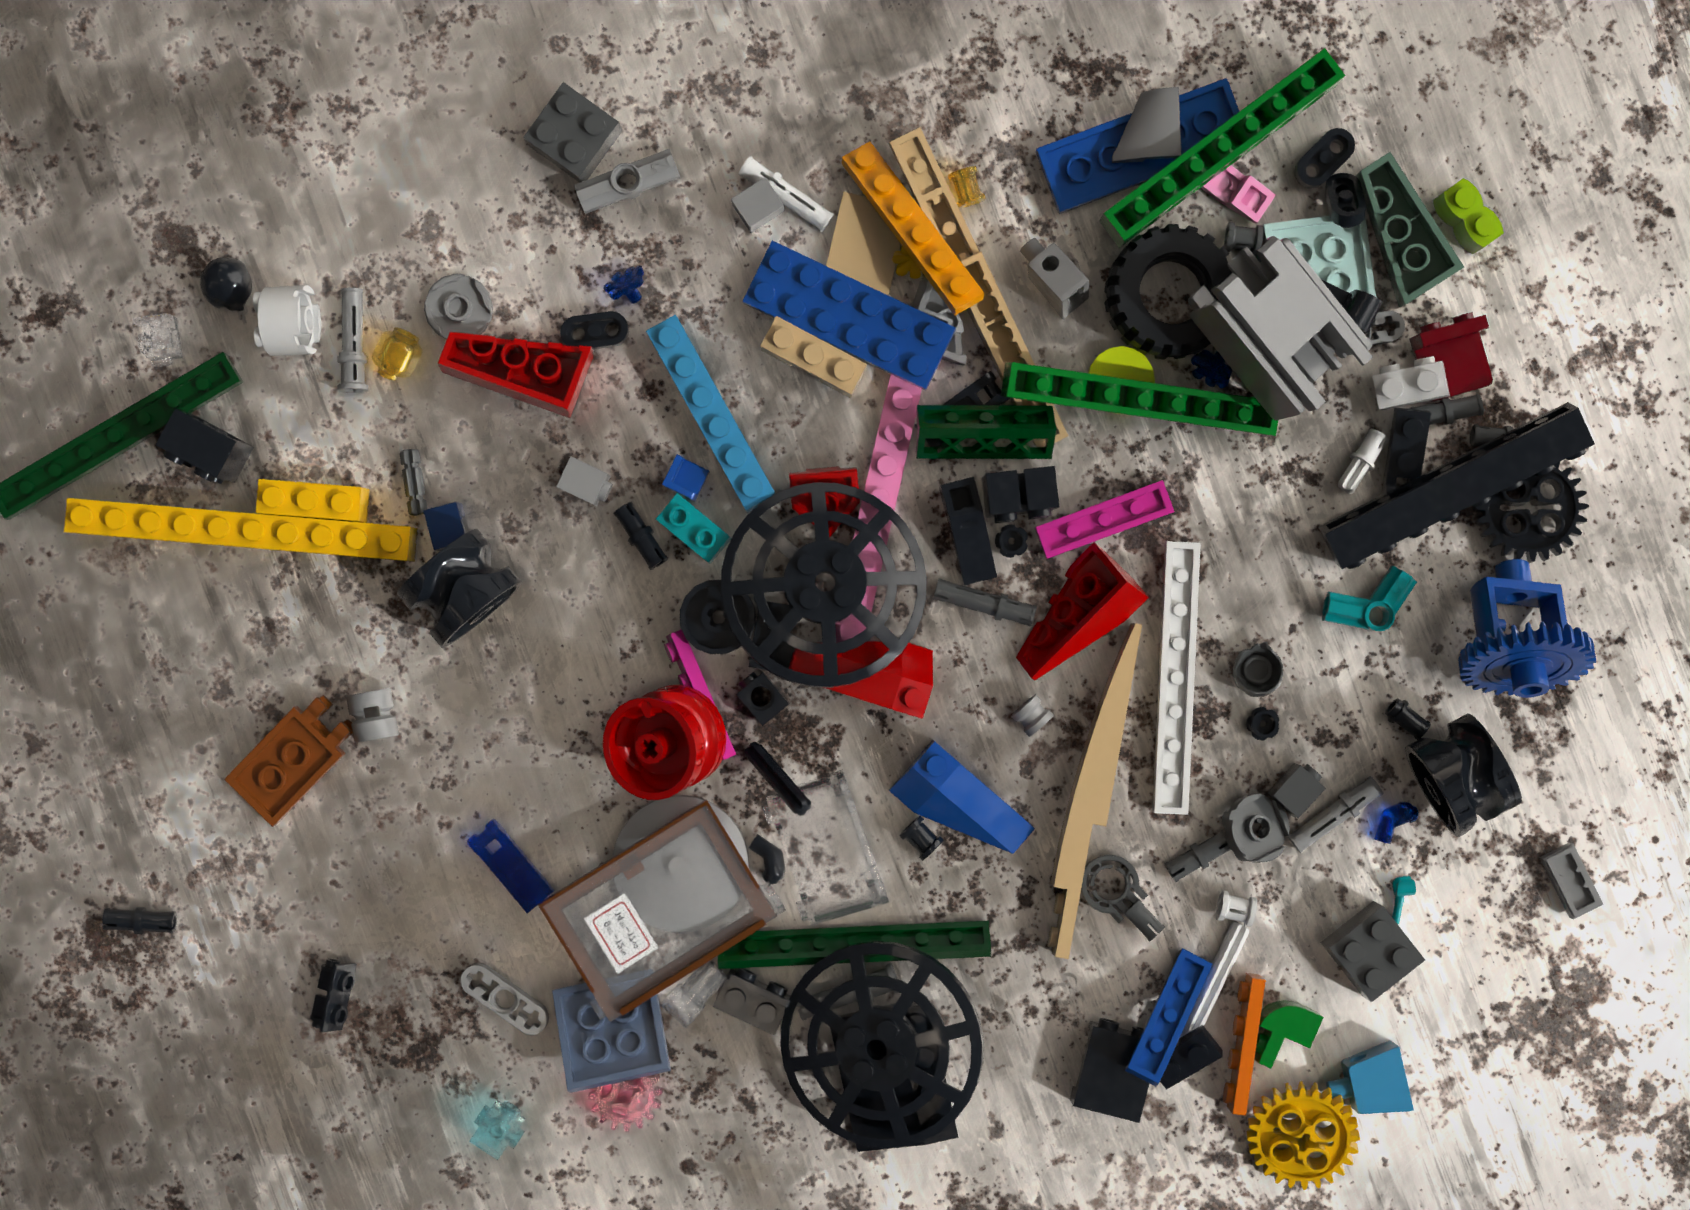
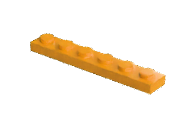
M869 141L842 156L843 167L954 316L982 301L984 298L983 290L874 145Z

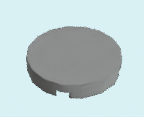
M463 274L444 276L434 283L428 292L429 294L424 305L427 322L436 334L446 340L449 332L481 335L492 320L493 303L490 293L481 282Z

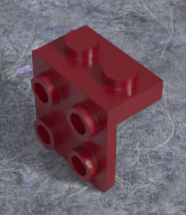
M1473 312L1453 317L1454 324L1441 327L1440 321L1420 327V334L1409 339L1415 360L1434 356L1435 362L1442 361L1444 363L1450 394L1448 398L1487 387L1493 382L1480 336L1481 331L1489 328L1486 315L1474 318ZM1439 398V399H1434V400H1429V401H1430V402H1435V401L1441 400V398Z

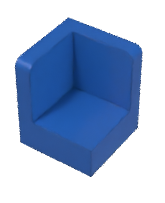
M677 454L662 485L695 502L710 471Z

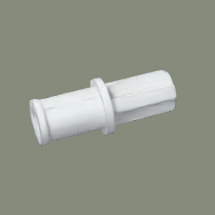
M1375 429L1368 431L1357 451L1351 453L1350 458L1352 461L1338 482V487L1342 491L1353 494L1367 471L1374 470V462L1389 441L1386 435Z

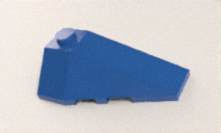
M934 740L927 745L889 789L895 797L914 813L1012 854L1015 853L1035 829Z

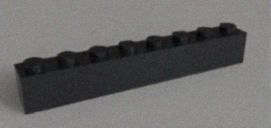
M1567 402L1318 528L1337 565L1341 569L1346 567L1353 569L1364 564L1367 557L1377 552L1382 554L1393 550L1397 546V542L1407 537L1416 538L1425 534L1429 530V526L1439 521L1445 523L1457 518L1461 510L1470 506L1478 507L1484 505L1491 500L1492 495L1502 490L1507 492L1520 487L1523 484L1522 480L1534 474L1535 476H1540L1552 471L1555 468L1554 464L1564 459L1573 460L1581 457L1587 452L1586 449L1595 445L1579 408Z

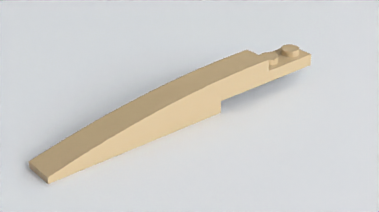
M921 127L889 142V146L917 204L984 292L983 300L969 307L967 311L1002 382L1005 362L1035 365L982 252H979ZM1011 398L1014 406H1053L1057 428L1054 443L1068 437L1054 404ZM1046 439L1032 440L1035 447H1045Z
M1130 624L1092 720L1067 804L1051 877L1052 886L1063 889L1062 894L1057 893L1054 903V913L1059 914L1057 926H1051L1048 937V947H1053L1052 953L1058 958L1069 959L1093 824L1105 827L1107 825L1142 624Z

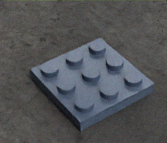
M650 968L605 978V981L613 994L617 996L654 971ZM586 983L552 990L566 1085L569 1093L671 1071L658 994L622 1016L620 1014L609 1021Z

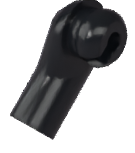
M757 834L748 848L764 860L765 870L762 873L764 881L772 885L777 884L784 877L786 871L783 852Z

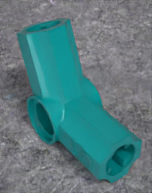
M1390 566L1369 599L1327 592L1322 608V621L1362 628L1367 631H1385L1393 625L1396 613L1417 581L1405 571L1395 566ZM1374 607L1379 608L1382 612V621L1378 625H1373L1369 619V613Z

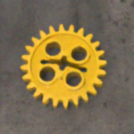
M1300 1081L1298 1090H1293L1287 1082L1285 1083L1286 1092L1281 1093L1274 1087L1272 1088L1274 1097L1272 1100L1264 1095L1261 1097L1264 1108L1253 1106L1255 1117L1248 1118L1250 1130L1246 1131L1247 1141L1251 1142L1248 1144L1250 1154H1255L1254 1161L1256 1166L1263 1165L1265 1176L1275 1172V1183L1278 1184L1284 1178H1287L1289 1188H1292L1296 1181H1301L1303 1190L1307 1189L1308 1181H1313L1315 1186L1320 1188V1179L1325 1178L1331 1184L1334 1183L1332 1176L1334 1171L1342 1176L1345 1175L1342 1163L1353 1165L1351 1154L1359 1152L1356 1141L1360 1140L1359 1131L1356 1130L1358 1127L1356 1117H1351L1353 1113L1350 1105L1343 1106L1344 1101L1341 1095L1332 1099L1330 1087H1327L1320 1093L1316 1082L1313 1083L1310 1090H1306L1303 1081ZM1288 1113L1298 1115L1295 1119L1291 1120L1283 1118ZM1321 1121L1331 1122L1328 1127L1316 1126ZM1281 1143L1289 1145V1147L1284 1150H1278L1274 1148L1276 1145ZM1315 1151L1323 1153L1317 1158L1308 1156Z

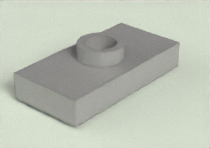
M1569 842L1539 857L1569 918L1574 920L1603 905L1573 843Z

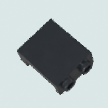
M1100 1018L1099 1023L1090 1021L1088 1026L1090 1033L1076 1087H1072L1070 1101L1074 1107L1140 1123L1150 1083L1130 1074L1125 1069L1144 1028L1133 1026L1132 1031L1119 1028L1120 1023L1106 1018Z

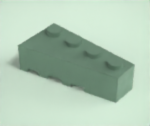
M1391 152L1362 169L1356 175L1361 183L1366 209L1399 308L1464 268L1462 262Z

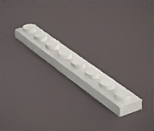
M1165 542L1153 813L1188 815L1201 543Z

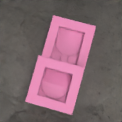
M1232 165L1200 188L1226 207L1253 223H1258L1276 194L1251 175H1243Z

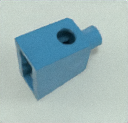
M1392 1041L1384 1042L1343 1059L1341 1066L1344 1078L1326 1082V1086L1331 1088L1332 1099L1338 1095H1341L1343 1100L1349 1098L1352 1109L1358 1114L1409 1112L1414 1110L1400 1047Z

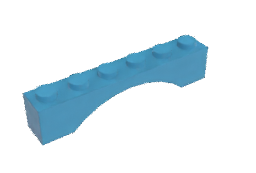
M675 314L646 332L748 513L776 493Z

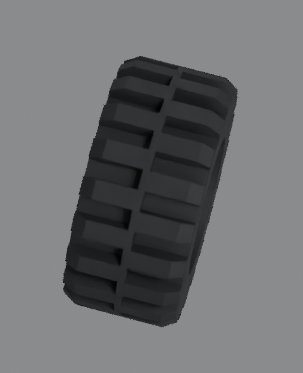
M1168 224L1165 228L1160 229L1157 226L1148 229L1146 233L1136 236L1123 248L1108 272L1109 277L1105 282L1104 292L1107 293V299L1104 304L1106 312H1110L1112 318L1109 322L1114 330L1118 329L1123 335L1120 339L1125 344H1133L1137 347V351L1143 355L1149 353L1154 355L1155 359L1165 360L1167 357L1181 359L1187 355L1196 354L1211 344L1191 318L1179 324H1168L1159 321L1147 311L1140 296L1141 281L1151 267L1161 262H1175L1187 267L1196 276L1200 286L1204 285L1214 299L1220 302L1211 289L1221 284L1232 274L1226 258L1229 252L1224 246L1219 249L1213 243L1216 238L1207 233L1205 236L1198 234V228L1188 225L1186 229H1181L1178 224Z

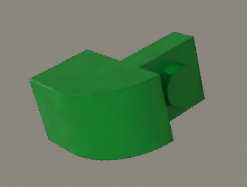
M1283 1000L1268 1004L1261 1010L1259 1026L1265 1029L1263 1033H1258L1254 1059L1259 1064L1271 1069L1285 1038L1311 1048L1324 1017L1317 1011L1293 1001Z

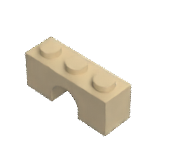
M778 316L775 317L760 345L762 352L789 366H795L813 375L824 385L849 398L852 397L867 369L866 363Z

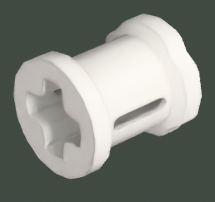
M1222 890L1217 902L1216 920L1223 921L1226 918L1244 922V926L1251 927L1256 916L1257 898L1250 896L1249 899L1231 896L1228 891Z

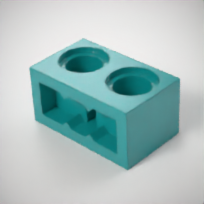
M678 493L656 518L659 523L709 564L713 562L732 539Z

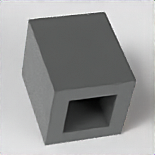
M1294 763L1267 794L1281 804L1284 810L1291 816L1299 819L1326 788L1319 782L1322 776L1310 765L1306 764L1302 767Z

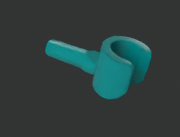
M1410 876L1397 877L1392 882L1395 895L1392 918L1397 924L1400 923L1404 896L1416 894V884Z

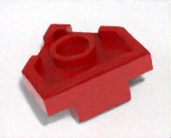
M839 466L806 469L805 472L789 473L790 488L802 484L823 482L839 483L859 489L857 467L841 469ZM825 492L827 511H836L849 515L860 503V499L854 496L837 492ZM811 493L791 497L792 509L799 515L813 512ZM828 521L829 538L841 523Z

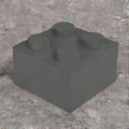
M563 82L523 138L530 148L581 183L588 180L623 130L619 121Z
M1375 901L1371 902L1320 942L1359 993L1370 1002H1373L1425 961L1424 957L1385 907Z

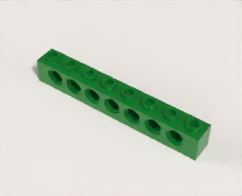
M1324 48L1104 212L1099 222L1116 245L1121 248L1338 86L1346 75Z
M1005 362L1001 389L1002 397L1276 436L1278 420L1272 419L1258 400L1253 397Z

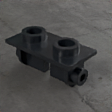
M328 958L326 959V964H322L317 988L327 991V995H315L310 1019L313 1020L312 1026L320 1028L319 1032L343 1029V1024L348 1016L347 1006L350 993L355 984L356 963L340 964L339 960Z

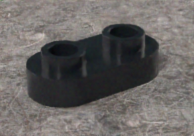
M1342 128L1329 130L1297 162L1294 171L1297 181L1306 188L1321 186L1353 154L1355 140L1351 133ZM1337 143L1340 146V153L1332 152L1330 144ZM1308 166L1316 169L1317 174L1315 177H1310L1306 173Z
M1348 173L1333 174L1326 180L1325 198L1331 220L1343 228H1351L1361 224L1365 219L1366 203L1359 179Z
M614 311L578 315L565 320L561 326L560 335L563 343L567 346H592V350L616 347L626 341L629 335V325L620 313ZM611 324L618 326V333L614 336L606 333L607 327ZM576 329H583L585 336L581 340H575L573 332Z

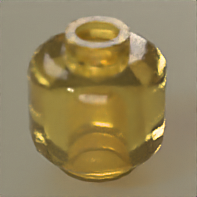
M395 327L393 331L383 332L371 356L372 361L379 368L377 372L384 378L396 381L397 377H410L423 352L418 344L419 338L411 332Z

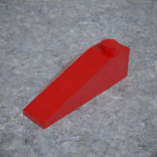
M867 641L855 649L838 653V675L850 673L870 665L881 658L889 649L881 641ZM908 643L898 657L873 676L851 685L826 689L923 719L933 688V650ZM795 648L789 669L810 675L824 676L823 654H812Z

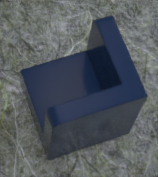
M453 502L423 510L435 551H441L450 543L466 534L462 517H465L462 503Z

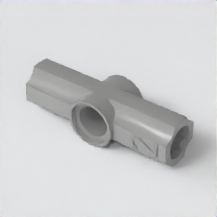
M667 149L633 163H621L612 171L575 184L574 187L584 213L587 214L624 199H635L642 192L679 179L680 175L670 149ZM631 174L636 177L634 186L628 189L621 188L618 185L620 178L623 175Z

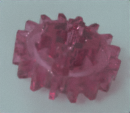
M654 1074L612 1084V1091L608 1092L607 1095L603 1094L604 1086L596 1087V1090L588 1094V1099L597 1101L591 1108L592 1113L601 1111L603 1114L599 1122L602 1124L610 1119L612 1121V1130H615L619 1123L623 1124L625 1132H629L631 1124L634 1122L639 1129L642 1128L644 1125L643 1117L652 1121L655 1114L651 1108H660L662 1103L659 1099L655 1098V1096L663 1093V1087L655 1086V1083L660 1079V1075ZM622 1087L626 1091H633L629 1100L626 1095L618 1096ZM648 1090V1101L641 1109V1103L638 1098ZM616 1108L625 1111L626 1115L619 1114L612 1109Z

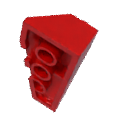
M1095 542L1071 564L1065 574L1068 579L1058 595L1054 593L1048 602L1052 606L1044 620L1035 624L1016 656L1033 680H1037L1124 623L1149 598L1136 581Z

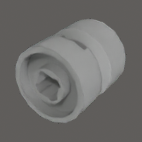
M391 688L346 696L349 715L354 716L356 719L351 724L354 743L399 735L396 716L390 714V710L394 707ZM379 706L380 716L365 718L364 708Z

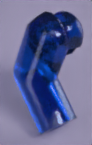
M1399 802L1384 809L1381 813L1374 840L1391 844L1396 827L1408 822L1413 823L1417 820L1419 816L1417 807L1409 802Z

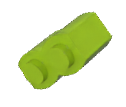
M1464 178L1433 200L1438 216L1447 225L1453 227L1456 240L1463 249L1471 254L1483 249L1504 233L1503 226L1497 215L1489 208L1483 206V200L1478 189Z

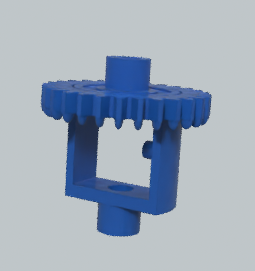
M1522 559L1503 561L1495 567L1496 578L1484 577L1472 586L1470 595L1477 637L1474 638L1473 644L1470 642L1466 644L1458 658L1461 680L1465 681L1466 686L1472 685L1473 690L1482 689L1483 693L1494 690L1495 695H1499L1508 691V695L1514 694L1522 698H1531L1543 695L1549 689H1556V684L1567 686L1569 685L1568 680L1578 681L1580 680L1579 675H1587L1588 669L1594 668L1593 663H1596L1594 642L1587 632H1582L1579 627L1572 629L1571 625L1567 623L1561 584L1533 582L1528 561ZM1496 603L1539 608L1542 621L1540 622L1539 629L1533 631L1531 624L1527 622L1525 630L1519 632L1516 625L1513 624L1511 626V634H1505L1506 621L1498 618Z

